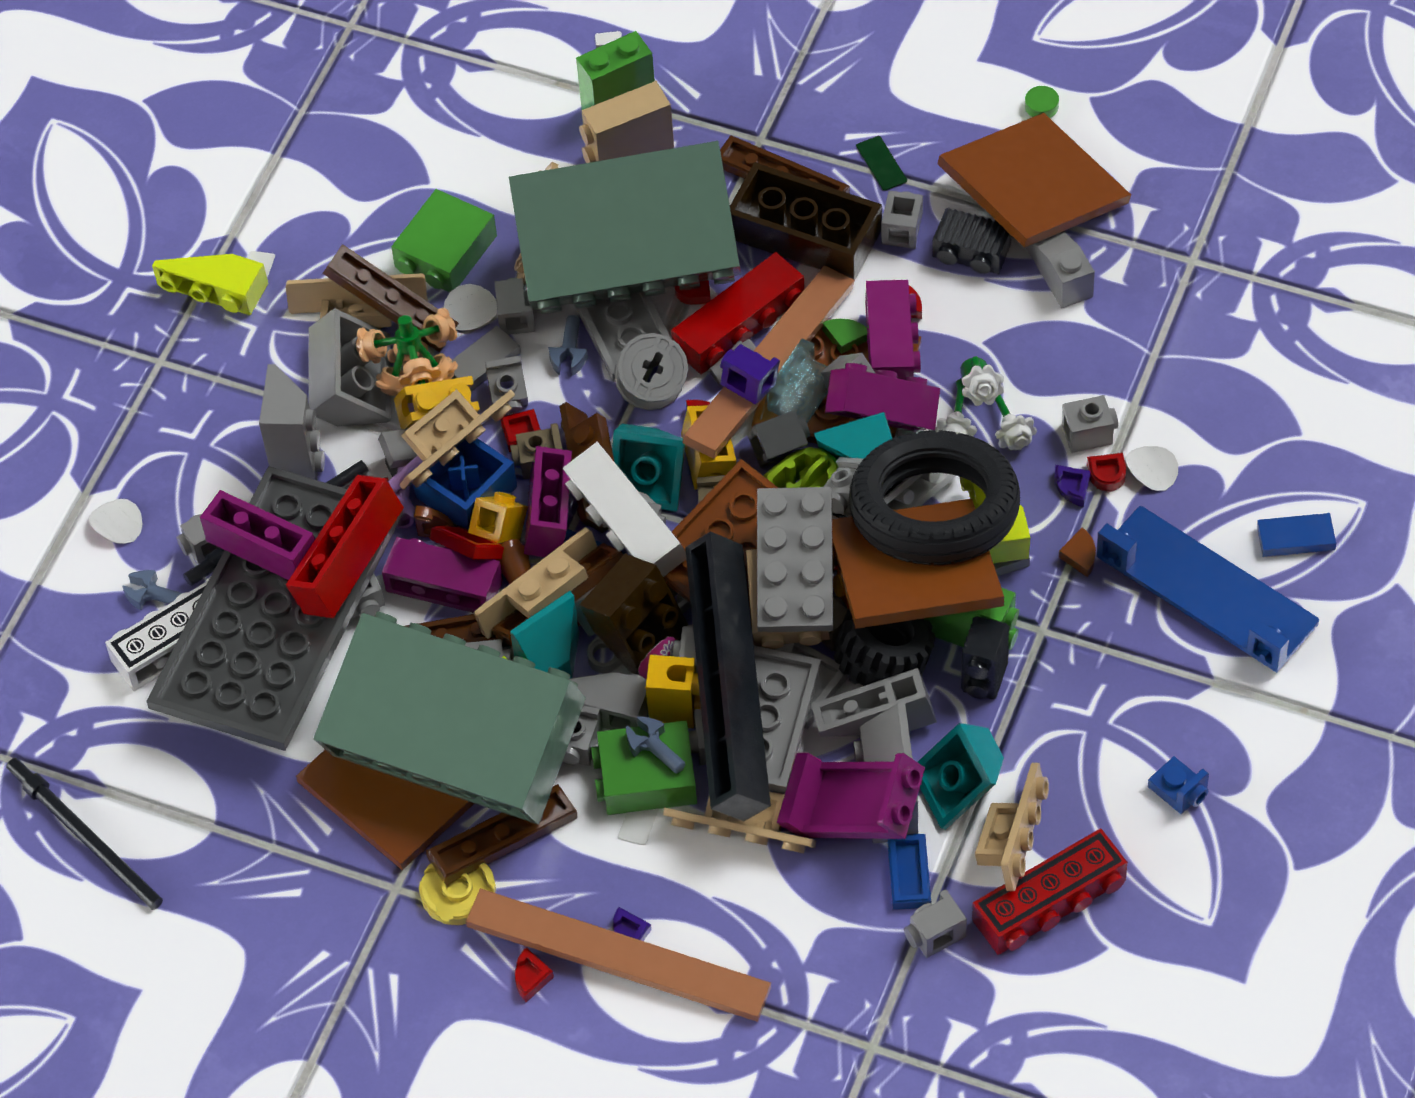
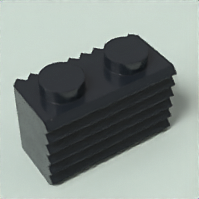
M948 207L944 211L932 240V257L938 258L947 265L958 263L969 266L981 274L988 272L1000 274V270L1011 247L1012 236L996 220L985 219L983 216L978 217L976 214L971 215L969 212H959L957 209L952 210Z
M979 616L972 618V624H970V630H968V636L962 649L961 689L974 698H997L1008 665V633L1010 626L1006 623Z

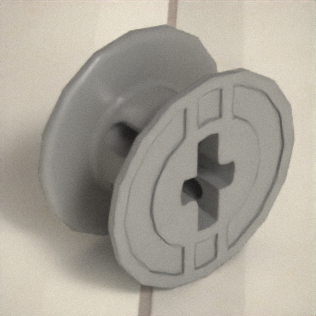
M657 333L641 334L630 340L620 352L614 373L616 387L623 399L634 407L645 410L662 409L674 402L682 391L688 373L687 358L680 345L668 336ZM652 361H656L659 363L656 373L653 375L650 383L645 382L643 378L646 371L650 368Z

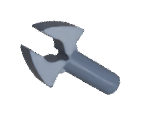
M569 315L566 318L562 346L559 348L548 347L551 365L558 375H560L561 363L566 360L567 356H570L572 360V376L582 369L588 359L587 349H578L576 347L580 319L575 315Z
M143 570L128 574L131 584L144 586L145 588L134 590L131 587L122 585L128 601L139 610L143 609L146 601L153 599L170 604L182 594L181 592L157 586L156 581L158 578L155 570Z
M637 716V725L648 733V737L636 735L626 725L627 742L634 757L642 750L652 752L674 773H680L684 769L685 761L659 739V736L665 732L664 723L653 718Z

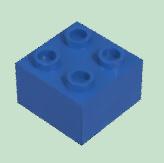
M478 438L471 444L465 439L456 447L459 453L444 466L437 462L429 469L433 475L418 488L414 486L417 499L432 509L448 516L457 526H462L466 529H469L477 497L494 496L495 492L511 494L517 488L514 462Z

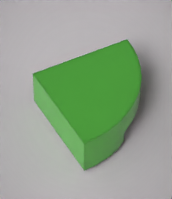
M839 318L823 323L822 331L833 344L837 345V349L841 354L852 349V345L856 344L858 346L867 341V327L857 321Z

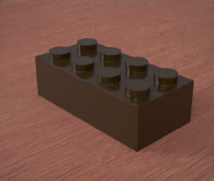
M754 162L730 204L735 240L737 242L770 253L777 252L782 257L820 270L825 265L854 280L881 233L882 204Z

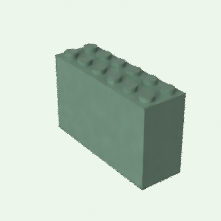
M719 141L508 177L528 299L533 309L541 310V314L562 311L561 305L575 304L576 308L597 305L596 299L610 298V302L626 301L631 299L632 293L644 292L645 296L661 295L666 293L665 288L679 286L681 291L696 289L700 287V282L714 280L715 285L734 282V276L741 275Z
M376 611L375 616L362 613L313 740L332 756L539 825L586 697L577 688L578 684L569 680L570 675L559 669L549 667L548 672L535 669V663L522 657L514 656L513 660L510 661L499 657L501 653L488 646L479 645L478 650L465 646L466 641L454 635L445 634L443 638L431 635L432 630L417 623L411 622L409 627L397 624L395 617L383 612Z

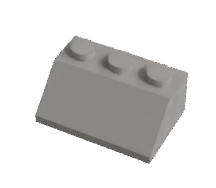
M336 308L309 327V408L315 409L317 418L335 426L387 423L391 420V396L383 393L381 388L375 385L377 381L376 375L381 374L382 368L390 367L387 353L381 358L380 363L374 364L372 360L363 362L356 349V340L358 338L357 331L362 327L366 331L370 329L380 330L385 338H390V334Z
M268 364L259 425L269 466L317 480L318 472L324 471L325 454L324 451L319 450L320 431L315 430V409L309 408L307 395L275 364Z
M905 702L893 705L860 726V741H853L855 762H894L897 753H905L912 758ZM918 795L907 835L918 834ZM872 839V842L884 843L887 842V839Z

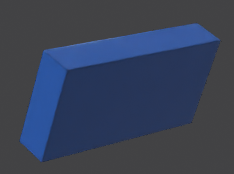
M1330 513L1257 520L1262 557L1332 551L1336 549V538Z
M926 834L906 835V839H887L893 910L916 909L924 904L931 903Z

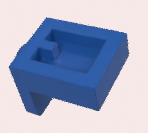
M1173 756L1148 779L1147 787L1177 812L1183 814L1191 805L1197 807L1206 798L1209 792L1207 789L1209 773L1201 769L1196 774Z

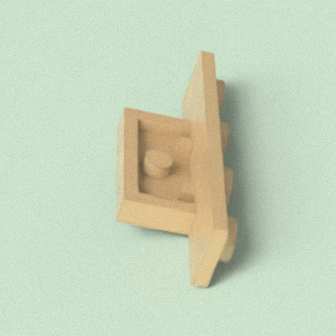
M423 273L389 275L428 302L426 279ZM329 278L288 280L286 282L288 310L291 314L321 312V319L336 308L376 328L391 327L392 320Z
M456 389L413 424L401 437L423 462L401 481L400 487L405 490L413 483L418 488L433 475L429 470L437 462L444 466L459 453L456 447L465 439L469 444L475 441L486 431L482 426L490 418L497 422L512 409L508 403L514 398V392L509 390L479 415Z
M584 527L474 612V616L482 635L487 639L491 638L494 635L492 632L493 627L516 609L527 618H530L585 581L588 575L585 568L578 561L597 547L592 531Z
M1031 763L1019 803L990 804L975 852L977 865L1001 866L1006 891H1015L1019 877H1024L1026 870L1025 856L1027 851H1031L1033 848V829L1041 821L1042 800L1048 798L1049 782L1047 777L1042 776L1040 763Z
M770 791L771 806L746 821L712 810L710 796L708 797L705 816L664 808L663 812L664 816L672 818L671 825L693 830L695 823L709 825L708 833L730 838L731 831L746 833L745 841L766 846L768 839L783 841L782 849L798 853H804L805 847L815 848L817 842L813 839L781 833L782 826L777 823L784 794Z

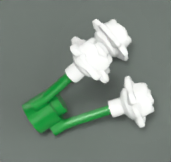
M974 356L965 360L960 367L961 378L956 381L957 394L954 412L948 415L947 419L939 418L935 431H953L956 434L963 433L974 436L977 433V428L971 425V420L964 418L962 414L964 397L971 399L975 406H980L983 402L987 405H992L995 401L1003 415L1002 429L995 433L996 438L999 439V447L1021 450L1023 447L1028 446L1032 441V436L1037 433L1036 427L1033 426L1034 420L1032 417L1024 419L1022 415L1016 417L1010 413L1001 396L1004 393L1002 385L1004 376L995 372L993 367L988 365L982 358Z

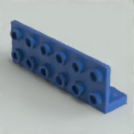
M1139 506L1118 530L1106 523L1098 532L1097 558L1276 673L1319 625V618L1143 506Z

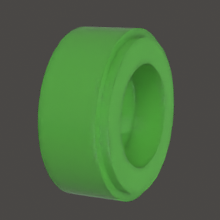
M1036 86L1026 93L1025 110L1031 117L1045 113L1051 118L1058 112L1059 95L1053 88Z

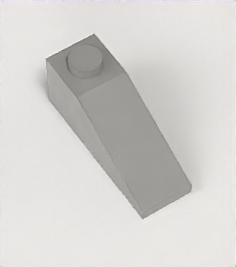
M1064 231L1026 247L1061 309L1093 297L1095 271L1080 246Z
M918 668L811 704L820 737L860 736L861 725L893 705L905 702L909 731L937 722L928 691Z
M610 672L569 679L578 684L577 688L586 697L585 706L600 709L603 728L610 730L626 728V725L638 727L637 716L647 717L646 679L638 674L630 673L626 675Z

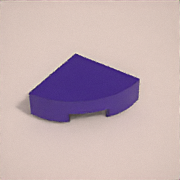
M1055 465V484L1059 493L1070 503L1084 507L1091 471Z
M620 907L617 908L613 918L614 932L644 941L652 930L651 924Z

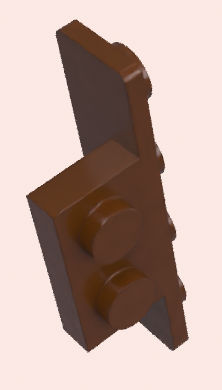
M569 403L561 404L559 406L562 418L561 427L565 434L566 450L572 451L571 461L596 442L602 446L614 461L606 418L598 413L588 418L585 412ZM584 497L577 501V514L585 525L591 526L602 533L609 529L605 523L598 526L585 510L590 505Z

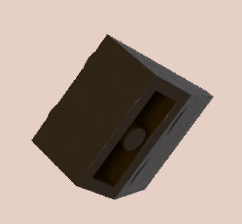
M626 553L579 604L592 630L629 672L639 675L638 669L641 661L658 643L667 637H674L675 640L681 641L683 626H688L657 565Z

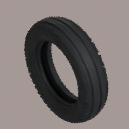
M919 431L917 434L916 432L908 433L884 442L861 461L851 481L849 506L852 518L859 532L879 551L909 563L912 561L914 564L930 565V563L946 565L951 564V562H963L980 556L1004 539L1011 530L1018 515L1020 488L1017 476L1009 461L997 449L985 441L963 433L956 434L953 431ZM926 473H945L965 478L981 488L986 496L983 503L969 514L956 519L937 522L920 521L905 517L892 510L883 499L886 492L896 483L906 478Z

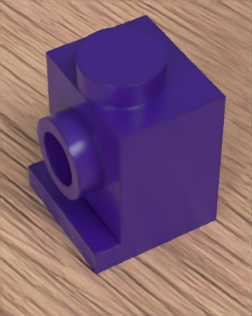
M739 344L734 350H728L722 358L720 368L723 370L720 385L756 405L776 385L780 360L775 357L768 360L759 353Z

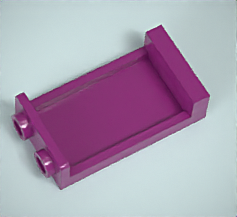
M797 753L777 823L796 836L804 838L906 839L925 767L905 753H897L894 762H821L810 753Z

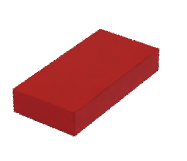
M434 526L431 529L430 540L471 559H502L504 550L502 544L470 534L468 529L462 526Z

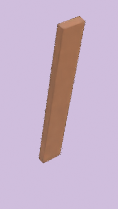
M824 265L756 347L754 352L759 353L764 358L771 360L775 357L780 360L777 381L821 329L823 323L830 318L852 291L854 279ZM723 387L684 434L683 444L715 459L764 397L755 405Z
M481 888L466 920L468 928L756 1022L759 1021L771 990V982Z

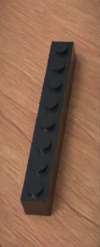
M710 531L685 547L710 806L712 810L746 821L770 807L771 802L744 551L742 544Z

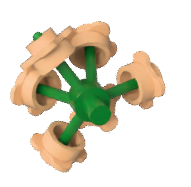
M439 308L437 314L428 315L424 320L422 330L413 326L410 316L403 315L399 317V329L395 332V336L385 338L380 330L370 329L366 331L364 327L358 329L356 349L363 362L372 360L374 364L380 363L381 358L387 353L388 361L394 363V367H384L381 374L376 375L377 381L375 385L381 388V391L387 395L396 396L405 386L452 379L454 371L458 367L456 361L451 362L452 359L449 356L446 357L443 353L432 356L428 352V345L421 341L422 337H426L430 343L441 348L446 345L448 340H456L457 330L455 323L446 308ZM394 344L393 349L387 352V346Z

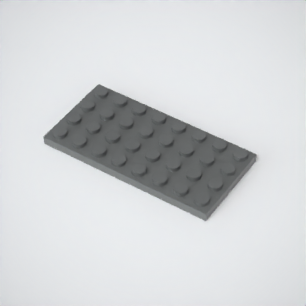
M268 466L249 503L312 532L314 539H316L348 489ZM403 510L334 618L304 614L286 587L287 579L224 550L146 700L148 708L286 751L401 519Z

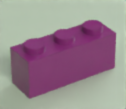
M908 280L866 281L865 311L869 364L875 373L876 370H889L897 372L898 379L906 380V377H914V373H920L921 370L920 351L913 352V344H918L919 339L918 322H911V315H916V294H909Z
M846 363L845 368L830 371L825 413L859 420L884 412L889 427L912 432L925 431L926 429L935 430L941 388L927 385V379L906 377V380L898 379L897 372L876 370V373L867 372L866 365Z
M536 446L529 478L524 554L546 557L564 543L569 501V489L565 483L570 479L563 470V467L571 462L572 451Z
M219 490L200 516L207 542L287 580L290 579L315 540L312 532L222 490Z
M396 537L382 570L385 591L388 593L474 613L485 602L498 594L503 582L500 561L494 559H471L447 547L442 548L429 545L415 538L408 540Z

